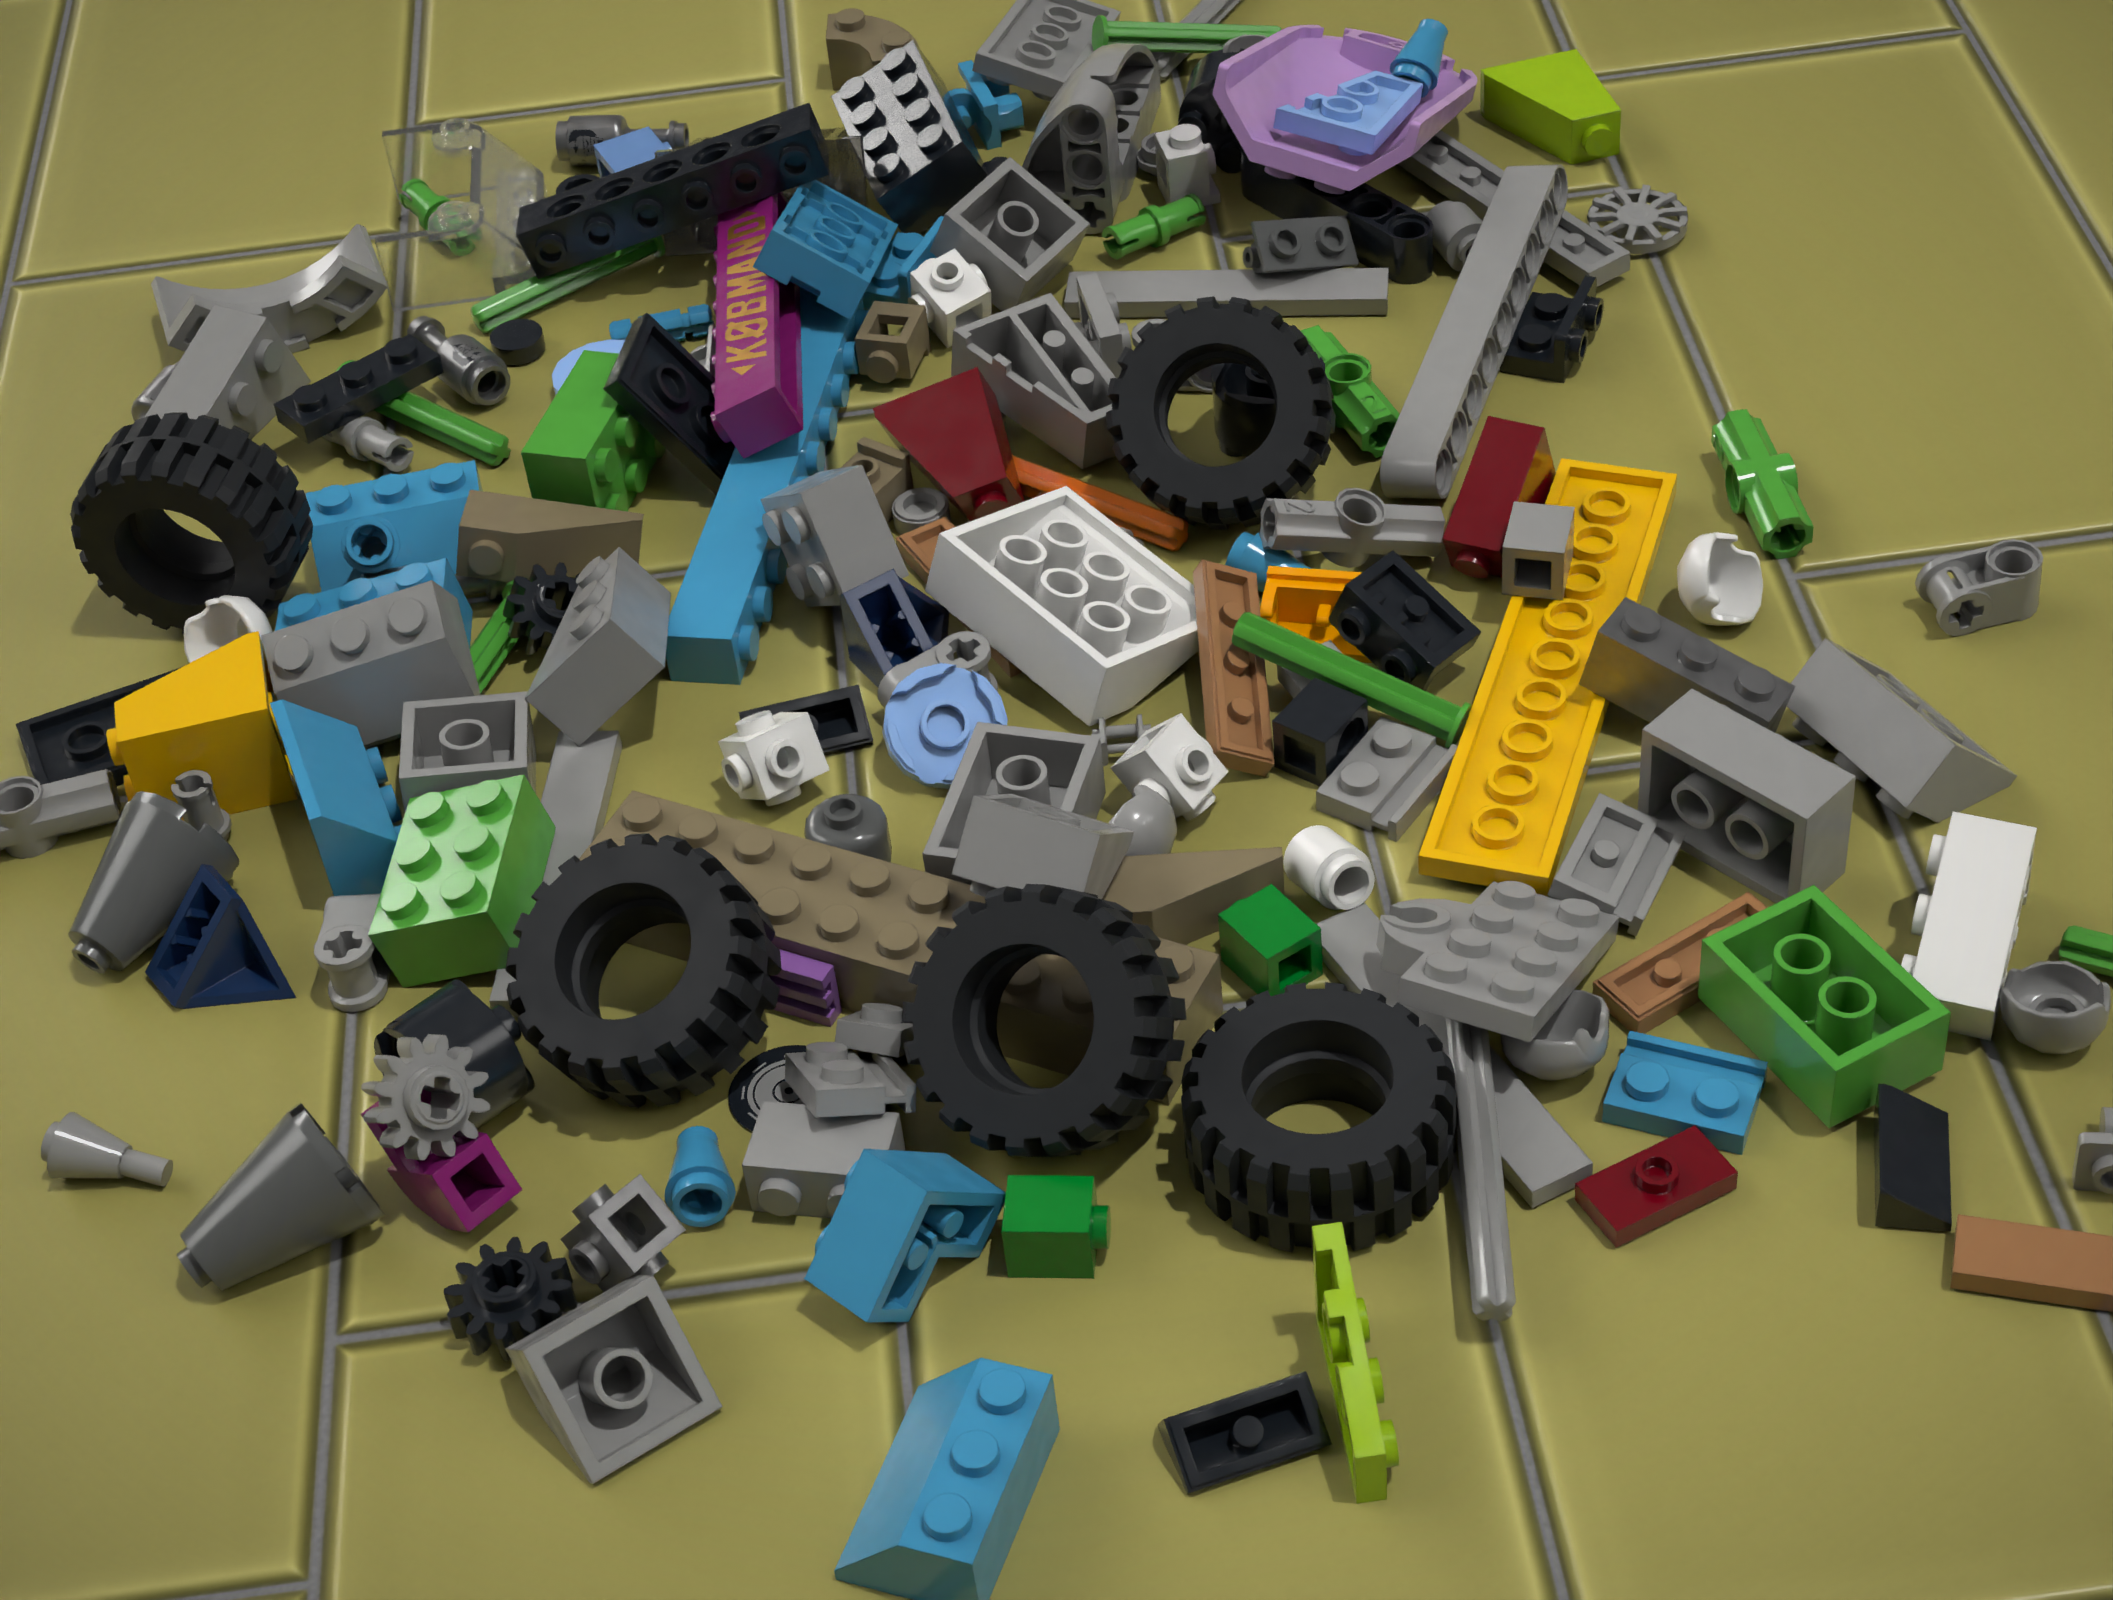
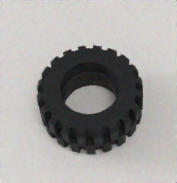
M1214 296L1197 298V308L1184 311L1181 304H1178L1164 311L1168 319L1157 327H1154L1150 321L1137 332L1141 338L1140 343L1134 350L1125 347L1117 361L1122 370L1119 378H1110L1107 396L1112 401V410L1106 412L1107 430L1111 433L1115 442L1112 448L1118 462L1123 466L1129 475L1128 477L1142 493L1158 508L1185 519L1188 524L1195 526L1199 522L1207 524L1211 529L1228 530L1229 524L1242 523L1245 528L1260 524V512L1266 498L1291 499L1299 491L1306 494L1316 481L1313 474L1318 465L1325 466L1331 451L1328 444L1330 433H1335L1336 418L1332 408V399L1334 397L1330 382L1307 338L1295 325L1290 326L1284 322L1281 314L1273 309L1264 306L1259 310L1252 307L1249 300L1231 297L1229 304H1218ZM1222 363L1246 365L1258 372L1272 390L1276 416L1271 432L1255 452L1236 463L1226 466L1209 467L1190 460L1178 450L1172 440L1168 427V413L1175 394L1188 378L1206 367Z
M187 412L165 413L162 419H160L158 414L137 419L134 424L123 426L118 430L110 442L105 445L72 503L70 516L73 525L71 526V532L75 548L82 550L79 554L80 560L88 574H96L99 578L97 580L98 587L109 598L115 595L123 602V609L136 617L140 613L152 619V625L168 630L171 626L180 628L184 635L186 620L201 613L206 608L205 601L219 598L223 595L248 597L268 618L278 609L279 603L282 602L309 550L308 544L312 538L313 523L309 515L311 510L304 490H296L299 484L297 477L288 465L282 467L276 461L277 453L265 443L259 446L248 438L249 432L235 425L232 429L218 424L219 419L210 416L200 415L197 419H189ZM164 510L178 512L197 520L214 532L222 542L206 539L191 533L172 520Z
M649 833L630 834L625 837V845L618 846L612 839L589 847L592 855L583 860L578 859L574 855L558 867L562 874L552 884L548 885L543 881L531 896L536 901V904L528 915L523 912L520 914L513 934L520 939L518 948H509L506 962V972L517 980L509 983L506 989L510 1008L519 1015L517 1022L519 1029L526 1041L539 1050L538 1054L585 1091L602 1100L611 1097L621 1106L639 1108L646 1103V1098L658 1107L676 1104L681 1100L680 1091L686 1089L695 1096H698L715 1086L712 1077L722 1069H725L731 1075L745 1061L739 1053L749 1041L758 1044L768 1028L761 1020L765 1009L774 1010L776 1008L780 988L770 979V976L778 975L782 969L780 950L771 942L775 936V930L769 917L758 906V901L716 857L702 847L693 849L686 840L669 835L661 837L659 842H657ZM667 923L688 924L691 933V950L688 963L679 982L667 997L653 1008L639 1015L616 1020L602 1019L599 1009L600 984L605 969L617 950L630 938L650 927Z
M1026 884L1023 889L1005 886L988 891L985 897L986 903L966 902L952 914V919L957 925L954 929L938 926L925 942L926 947L933 953L927 963L915 961L908 982L918 985L915 1001L903 1002L902 1023H913L914 1040L904 1043L908 1064L921 1065L925 1075L917 1079L916 1085L925 1101L943 1102L944 1107L939 1111V1118L954 1132H970L971 1143L989 1151L1005 1150L1009 1156L1056 1157L1081 1155L1083 1150H1100L1118 1142L1120 1130H1136L1150 1117L1149 1110L1145 1106L1148 1100H1163L1171 1087L1173 1080L1164 1075L1163 1072L1167 1061L1181 1062L1185 1044L1183 1040L1173 1039L1174 1021L1187 1020L1185 999L1171 997L1168 985L1177 982L1179 975L1172 959L1157 956L1155 950L1160 946V939L1149 926L1133 923V913L1116 902L1101 900L1095 894L1046 884ZM1048 954L1067 959L1084 979L1093 1004L1094 1025L1087 1052L1075 1071L1057 1086L1041 1089L1024 1083L1006 1062L997 1035V1014L1003 992L1015 973L1032 959Z
M1325 982V989H1306V983L1286 985L1285 993L1270 996L1267 990L1250 997L1246 1001L1245 1009L1239 1011L1235 1007L1231 1008L1214 1022L1215 1032L1208 1029L1201 1035L1192 1049V1058L1185 1064L1181 1080L1186 1158L1188 1159L1189 1174L1195 1189L1204 1195L1205 1204L1218 1218L1227 1221L1232 1217L1234 1230L1254 1241L1260 1235L1269 1238V1246L1292 1253L1294 1246L1312 1247L1313 1254L1312 1226L1342 1222L1346 1245H1351L1352 1250L1357 1251L1376 1244L1375 1237L1386 1233L1389 1238H1392L1412 1225V1213L1420 1218L1437 1202L1439 1190L1449 1182L1453 1170V1154L1456 1152L1455 1073L1451 1059L1443 1052L1441 1040L1426 1024L1419 1026V1017L1398 1002L1391 1007L1386 1004V997L1382 994L1363 988L1361 994L1347 991L1345 984ZM1311 1100L1344 1102L1359 1107L1373 1115L1357 1126L1327 1134L1294 1132L1278 1127L1266 1120L1270 1115L1284 1107Z

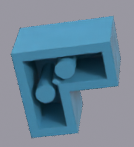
M863 1149L859 1160L853 1164L847 1173L844 1182L845 1191L829 1225L825 1227L816 1241L815 1256L804 1279L867 1323L909 1322L939 1257L979 1258L1004 1205L1006 1192L946 1153Z

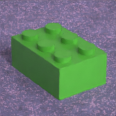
M584 350L522 449L521 455L532 498L628 512L637 493L644 490L649 472L657 458H661L664 455L666 448L603 389L619 355L618 353Z
M524 774L499 780H485L475 785L441 792H428L409 799L368 936L403 988L506 968L509 948H518L520 939L513 934L520 914L523 912L529 915L536 904V901L531 896L542 884L556 830L554 823Z
M1815 885L1702 939L1698 998L1761 1061L1768 1062V1068L1828 1128L1875 1105L1878 1083L1887 1084L1902 1091L1943 1069L1951 1012Z

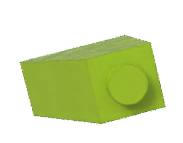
M1577 49L1481 69L1480 113L1486 120L1570 165L1619 154L1621 109Z

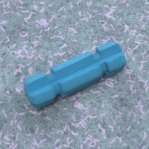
M706 304L687 307L688 313L681 314L680 309L649 314L677 341L686 340L685 334L693 333L694 338L707 336L709 326L714 324L711 309ZM630 318L610 323L609 332L611 339H626L633 324Z

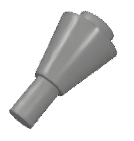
M69 1112L60 1122H53L47 1129L41 1145V1158L47 1162V1171L51 1178L121 1179L126 1176L164 1187L169 1182L173 1171L172 1160L133 1150L130 1144L75 1112Z

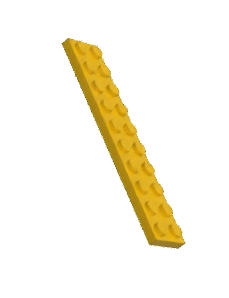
M1561 458L1545 504L1575 507L1573 557L1563 600L1512 595L1419 852V874L1489 886L1493 881L1497 883L1502 881H1518L1533 887L1537 894L1548 895L1610 703L1609 700L1579 685L1597 632L1625 597L1641 605L1676 495L1677 474Z

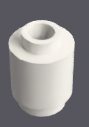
M1322 825L1307 827L1296 834L1286 848L1283 863L1287 877L1323 906L1334 910H1350L1363 904L1370 896L1374 887L1375 877L1369 858L1332 829Z

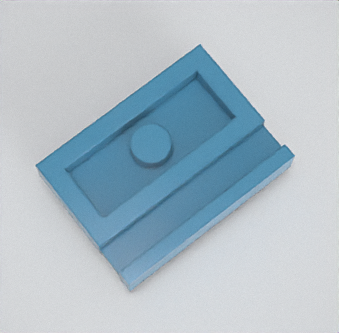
M1629 1031L1625 1051L1621 1053L1603 1102L1602 1122L1668 1138L1695 1125L1717 1149L1742 1155L1758 1108L1759 1096L1766 1083L1768 1062Z

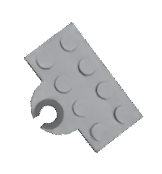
M1017 0L976 52L972 71L985 75L989 81L1003 86L1015 85L1032 91L1036 97L1042 100L1051 101L1070 74L1094 52L1092 47V28L1096 16L1104 15L1107 21H1119L1121 11L1088 0Z
M1493 881L1472 904L1447 899L1422 898L1397 902L1390 905L1389 915H1381L1376 943L1382 955L1380 969L1396 975H1402L1399 980L1396 1003L1398 1002L1401 1005L1531 1042L1615 942L1620 916L1602 912L1596 904L1587 900L1577 898L1559 900L1537 894L1533 887L1518 881H1502L1499 883Z

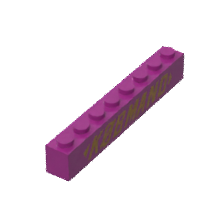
M783 192L719 214L718 225L714 226L717 238V250L714 251L717 275L713 276L716 288V301L713 302L716 327L712 329V334L716 342V354L712 356L715 382L711 384V389L715 398V411L711 412V420L719 437L725 443L732 441L743 459L803 430L800 286L791 281L785 285L753 267L772 228L789 203Z

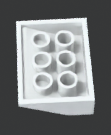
M1067 486L939 533L925 592L971 630L985 636L992 648L1001 653L1033 682L1047 691L1089 727L1099 723V718L1106 720L1135 706L1199 651L1194 585Z

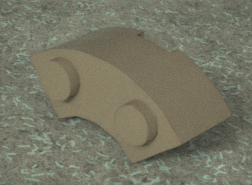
M850 8L835 14H828L826 45L833 90H840L849 79L866 73L879 64L890 51L902 48L912 40L919 47L917 41L908 31L897 24L881 18L864 15V12L859 9Z

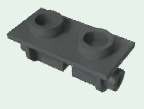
M1346 215L1252 221L1250 225L1255 241L1251 247H1246L1243 251L1245 267L1252 268L1256 273L1356 267L1359 265Z

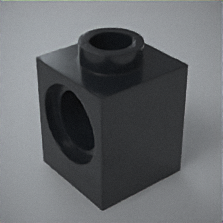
M1314 678L1272 720L1274 767L1320 787L1368 732L1367 699Z

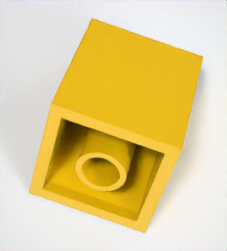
M259 631L245 634L114 702L116 728L108 729L106 736L114 765L125 764L128 774L124 775L123 779L128 802L131 801L137 792L144 791L158 794L178 804L173 796L171 785L176 784L175 778L191 770H202L211 776L213 790L219 807L224 809L229 815L297 799L295 778L270 705L271 702L278 701L273 691Z

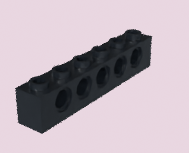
M806 103L519 207L516 237L537 279H541L830 175L829 147L810 103Z

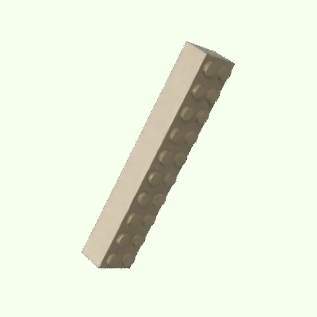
M633 790L579 858L583 860L592 855L589 847L608 839H612L618 846L625 845V837L630 834L649 833L657 842H659L661 837L669 835L686 840L693 849L702 847L716 857L758 901V906L769 917L775 930V936L771 942L778 949L823 961L834 966L841 1008L854 1012L862 1010V1004L864 1003L890 1004L903 1009V1002H914L918 985L908 982L915 961L927 963L933 953L926 947L925 942L938 926L954 929L957 925L952 919V914L966 902L986 903L985 897L971 892V885ZM682 923L656 925L639 932L625 943L688 962L691 950L690 927L688 924ZM1159 938L1161 943L1155 952L1158 957L1172 959L1179 979L1168 986L1171 997L1185 999L1187 1019L1174 1021L1173 1039L1183 1040L1185 1044L1181 1062L1167 1061L1163 1072L1164 1075L1173 1080V1083L1163 1100L1149 1099L1169 1106L1182 1084L1184 1067L1192 1058L1193 1047L1201 1035L1208 1029L1212 1030L1214 1028V1022L1222 1014L1223 998L1219 954ZM1040 955L1021 967L1009 981L1003 992L997 1014V1035L1001 1051L1005 1057L1068 1076L1079 1066L1089 1047L1094 1025L1093 1004L1088 987L1078 970L1067 959L1057 955Z

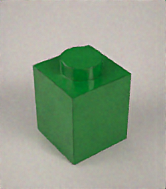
M1270 884L1251 896L1236 901L1228 909L1218 914L1221 961L1256 994L1267 990L1270 996L1285 993L1286 985L1306 983L1307 985L1323 975L1321 928L1274 885Z
M1008 1175L1001 1230L1008 1277L1094 1279L1097 1249H1109L1111 1238L1110 1206L1097 1205L1094 1176Z

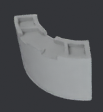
M356 224L333 250L317 262L293 275L268 284L237 289H207L172 282L158 276L151 283L168 346L184 352L214 305L267 317L291 353L310 348L308 342L329 333L337 327L340 331L345 330L362 317L388 288L368 232L364 226Z

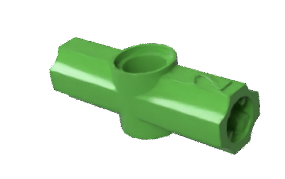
M1319 325L1301 330L1318 358L1320 359L1321 357L1325 363V373L1330 382L1334 397L1332 399V408L1336 415L1335 427L1344 428L1362 451L1371 452L1375 458L1383 456V452L1400 414L1373 383L1369 360L1361 355L1348 353L1331 332H1324Z
M1747 409L1727 412L1724 419L1712 426L1711 443L1725 470V486L1730 507L1736 514H1746L1762 550L1770 551L1776 559L1795 557L1805 545L1812 543L1814 526L1798 495V478L1793 459L1789 453H1777L1760 418L1751 416Z

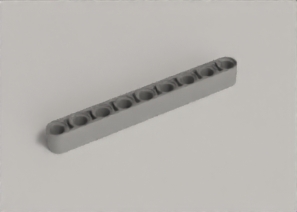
M1562 164L1507 166L1504 170L1383 452L1380 466V482L1382 491L1387 498L1444 499L1448 496L1564 212L1568 195V182L1566 171Z

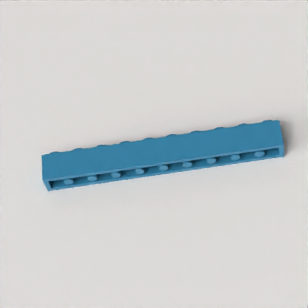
M800 287L803 430L744 459L735 447L669 615L666 659L671 681L740 685L748 662L756 660L759 651L760 628L763 622H769L771 619L773 592L776 584H783L787 569V560L781 546H776L771 541L764 528L762 516L766 512L760 499L820 471H824L827 442L835 440L838 424L837 414L840 407H846L848 404L851 375L859 373L854 338L869 311L864 310L862 299L851 319H848L816 302L818 296Z

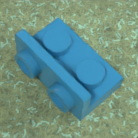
M940 216L925 236L918 233L898 232L889 243L862 297L864 309L870 310L874 301L908 304V298L911 297L910 272L917 269L924 261L930 258H937L930 252V249L944 216Z

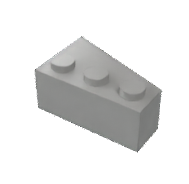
M1051 293L953 330L952 377L978 367L995 393L1001 412L1082 469L1116 456L1112 448L1115 442L1113 436L1107 430L1106 412L1112 410V401L1107 396L1110 378L1116 377Z
M214 305L145 417L158 414L160 419H162L165 413L187 412L189 419H197L200 415H206L219 419L218 424L226 428L232 429L235 425L249 432L248 438L251 440L276 416L273 404L292 395L298 388L308 385L311 380L267 317Z
M620 547L605 560L600 556L594 558L577 577L576 584H578V587L525 697L527 702L578 746L585 742L665 667L671 593Z

